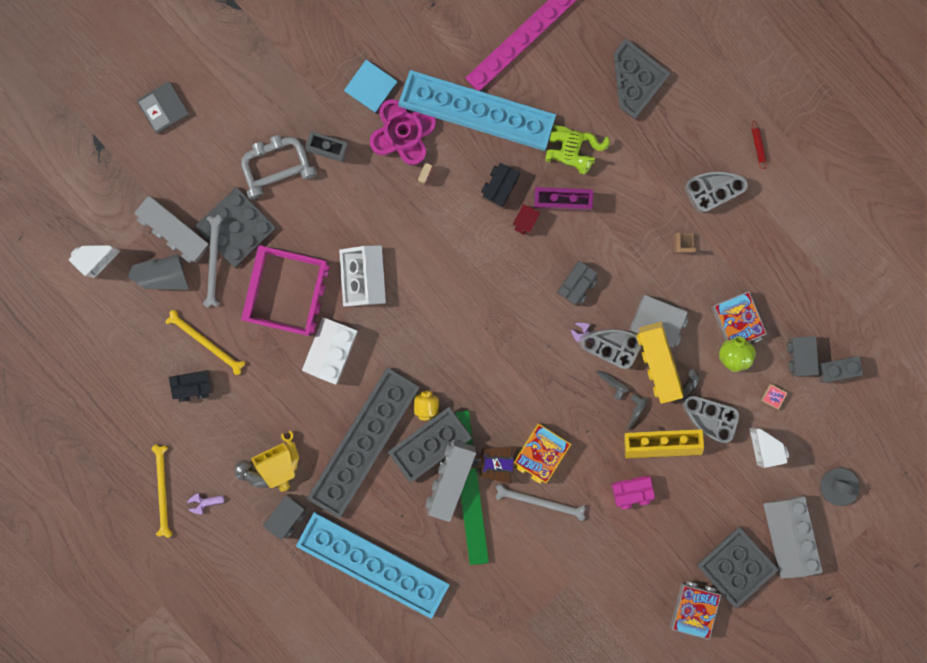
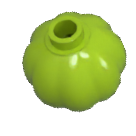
M740 336L729 341L726 340L719 351L720 361L727 369L733 372L750 368L756 356L754 346Z

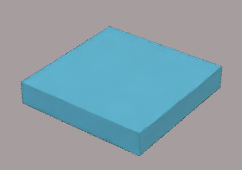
M365 60L344 92L376 113L397 84V81L368 60Z

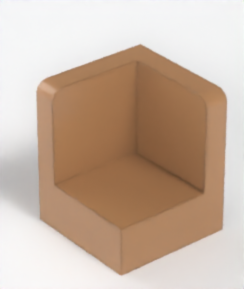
M675 233L673 235L674 254L696 252L693 234Z

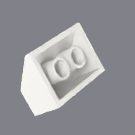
M360 246L339 250L343 307L386 303L382 246Z
M323 317L302 371L337 385L359 331Z

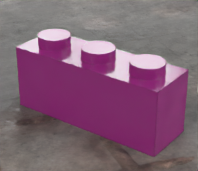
M535 187L534 209L591 211L593 209V189Z

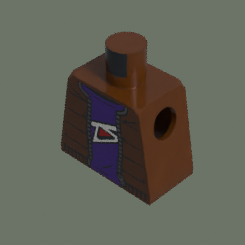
M515 447L484 448L481 450V457H474L471 468H480L479 475L481 477L512 484Z

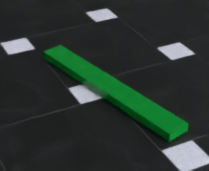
M469 410L455 412L472 436ZM471 438L466 444L473 446V439ZM470 468L460 495L469 564L477 565L489 563L477 469Z

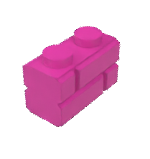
M649 475L611 483L615 505L617 507L620 506L621 509L631 508L634 503L647 505L651 503L650 500L655 499Z

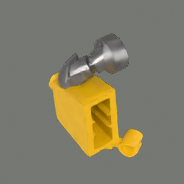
M288 431L290 439H285L284 434H281L282 441L286 442L287 445L281 443L251 458L259 474L254 472L255 470L251 462L247 460L238 462L234 468L237 478L242 481H248L250 485L258 488H267L268 486L274 488L278 486L281 492L290 488L288 480L295 477L294 470L297 469L299 460L295 443L292 442L293 433Z

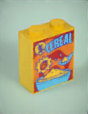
M537 423L514 459L515 468L522 473L526 471L531 473V478L539 484L542 481L547 483L571 444Z

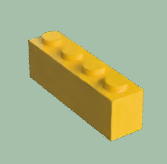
M662 321L639 327L637 340L639 346L643 345L644 348L642 356L644 363H648L650 368L647 370L650 381L653 380L655 387H653L655 398H659L661 404L683 398L682 385Z
M703 430L625 433V458L702 455L704 450Z

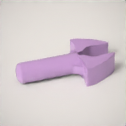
M575 323L582 328L584 334L589 333V324ZM571 329L574 339L579 342L580 337L584 334H577ZM588 338L587 340L593 344L592 338Z
M200 493L191 497L187 503L193 501L201 503L197 508H191L189 511L203 514L205 506L224 503L225 499L223 495L203 499L200 497Z

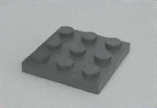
M237 187L195 226L210 242L211 224L206 218L208 216L216 217L217 215L223 217V221L219 225L218 251L234 268L277 229Z
M739 526L696 564L734 608L739 607L778 571L775 565Z

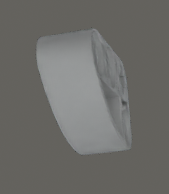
M709 172L695 176L686 182L685 192L694 209L699 213H705L746 191L748 184L745 178L732 173ZM734 181L740 182L742 186L740 191L733 188ZM691 182H696L699 185L697 192L691 190ZM717 190L724 192L725 197L723 200L716 197ZM701 199L707 201L705 207L700 206Z
M619 329L595 330L582 335L579 339V346L583 350L622 369H628L632 366L641 348L638 344L637 335ZM631 337L635 340L633 347L628 346V340ZM588 338L593 340V345L590 348H587L585 345ZM608 346L610 353L607 356H603L602 350ZM621 356L626 359L625 363L620 360Z
M688 396L683 400L682 406L687 417L698 430H703L704 435L722 443H728L733 439L739 420V413L735 408L696 396ZM691 399H694L697 403L694 410H690L687 406ZM709 405H713L715 412L709 416L706 413V408ZM731 411L730 414H733V417L729 418L727 421L725 413H729ZM722 429H726L728 432V436L725 439L719 437V432Z

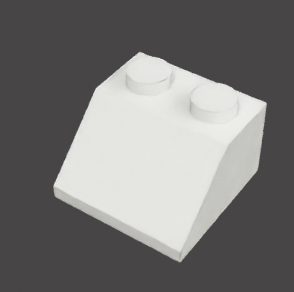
M81 246L71 252L69 261L84 276L95 278L120 250L112 246Z
M749 428L758 466L766 468L787 463L786 458H789V453L783 443L759 428Z

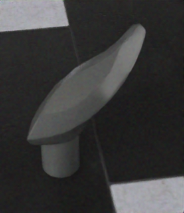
M688 370L687 374L690 379L684 386L683 398L677 399L678 402L686 398L695 389L700 379L699 371Z
M597 371V374L617 389L614 395L615 399L621 400L623 393L629 391L616 378Z
M634 393L630 398L637 406L633 410V415L627 429L630 430L638 420L647 403V397L642 399Z

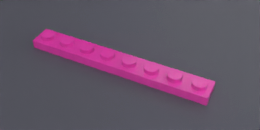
M548 0L465 79L475 90L481 91L577 0Z

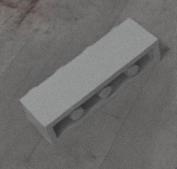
M148 196L134 213L138 216L136 220L145 227L148 224L153 228L151 232L160 239L164 237L168 241L166 244L174 251L176 249L180 250L183 253L181 257L189 263L191 261L197 263L210 248V244L151 196Z
M452 440L451 445H447L445 462H441L439 466V478L434 480L432 496L427 498L425 504L429 516L448 522L451 521L476 455L475 446L457 440Z

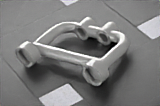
M281 135L270 138L271 143L264 145L263 142L253 144V150L244 154L241 166L250 189L247 191L250 200L263 195L262 186L301 173L303 180L317 175L315 167H310L303 145L297 138L285 137L282 139ZM289 144L295 146L301 164L262 179L254 180L249 167V160L251 158L262 156L267 152L281 149Z

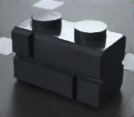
M502 163L499 166L495 165L490 173V176H492L490 183L486 182L481 190V193H483L482 198L503 209L521 173Z
M210 370L169 377L172 399H178V402L190 401L191 396H197V399L209 397L208 393H213Z

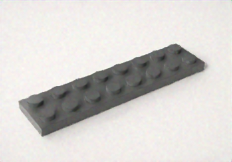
M387 367L307 499L340 519L420 387Z

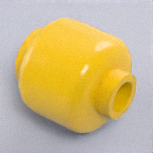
M422 391L421 395H417L414 398V414L418 416V419L432 420L438 415L439 399L433 395V392Z

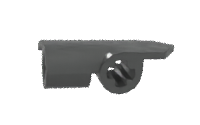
M179 254L132 265L128 278L144 289H189Z

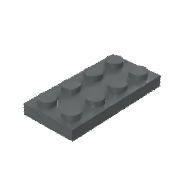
M448 407L388 451V453L411 483L446 457V447L451 445L452 440L466 443L473 437L452 408Z

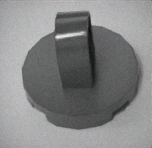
M837 467L827 471L821 478L820 491L824 499L832 505H848L859 494L858 478L848 469Z

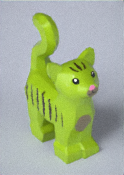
M554 125L550 142L561 141L563 144L561 150H547L545 161L557 160L566 166L576 167L580 174L586 175L592 163H595V158L579 156V150L583 141L589 140L594 149L603 151L608 148L610 139L605 137L602 143H598L595 135L590 132L572 131L566 127Z

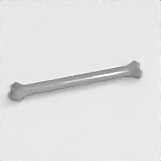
M221 215L216 217L208 216L206 218L211 224L208 294L203 302L206 308L211 305L217 307L220 304L215 298L219 225L223 221Z
M503 484L496 486L498 491L496 494L497 500L502 497L520 500L574 515L579 521H583L586 517L584 515L585 505L575 508L508 490Z

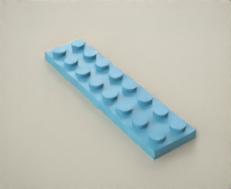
M412 70L409 71L398 104L399 107L543 151L546 149L556 116L553 113Z
M316 512L313 513L296 545L297 548L431 619L450 585L444 580Z

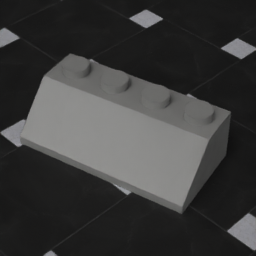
M797 495L763 503L780 578L805 577L822 573L805 497Z

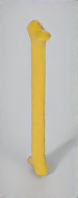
M176 310L170 311V317L166 319V324H176L231 366L235 375L241 374V368L245 366V361H235L180 319Z
M154 444L151 450L156 455L160 529L156 535L158 537L164 535L170 538L173 533L168 527L164 453L168 447L166 445L160 447Z

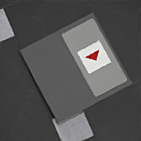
M170 81L137 100L156 134L190 115Z

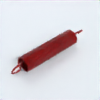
M752 128L751 131L760 165L761 162H765L767 159L760 129Z

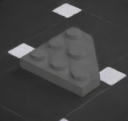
M625 38L613 54L619 108L635 120L671 73Z

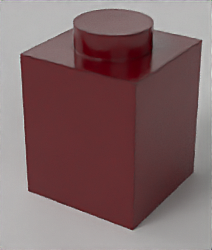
M523 204L512 224L515 227L514 230L522 235L525 233L529 234L540 212Z

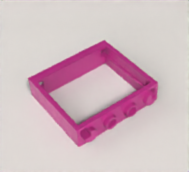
M259 245L241 320L311 336V333H315L317 322H314L315 315H319L321 303H318L320 295H324L325 291L324 277H328L330 266H327L328 262ZM267 254L320 266L305 329L252 317Z

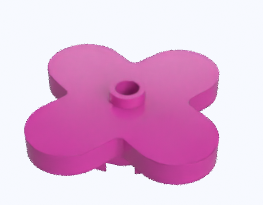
M387 100L381 105L379 112L384 127L372 133L370 148L375 154L380 156H386L397 151L404 163L410 166L418 165L424 160L426 155V148L421 139L433 132L436 124L435 117L418 112L407 113L405 108L398 106L399 101ZM404 131L406 135H400L399 132Z

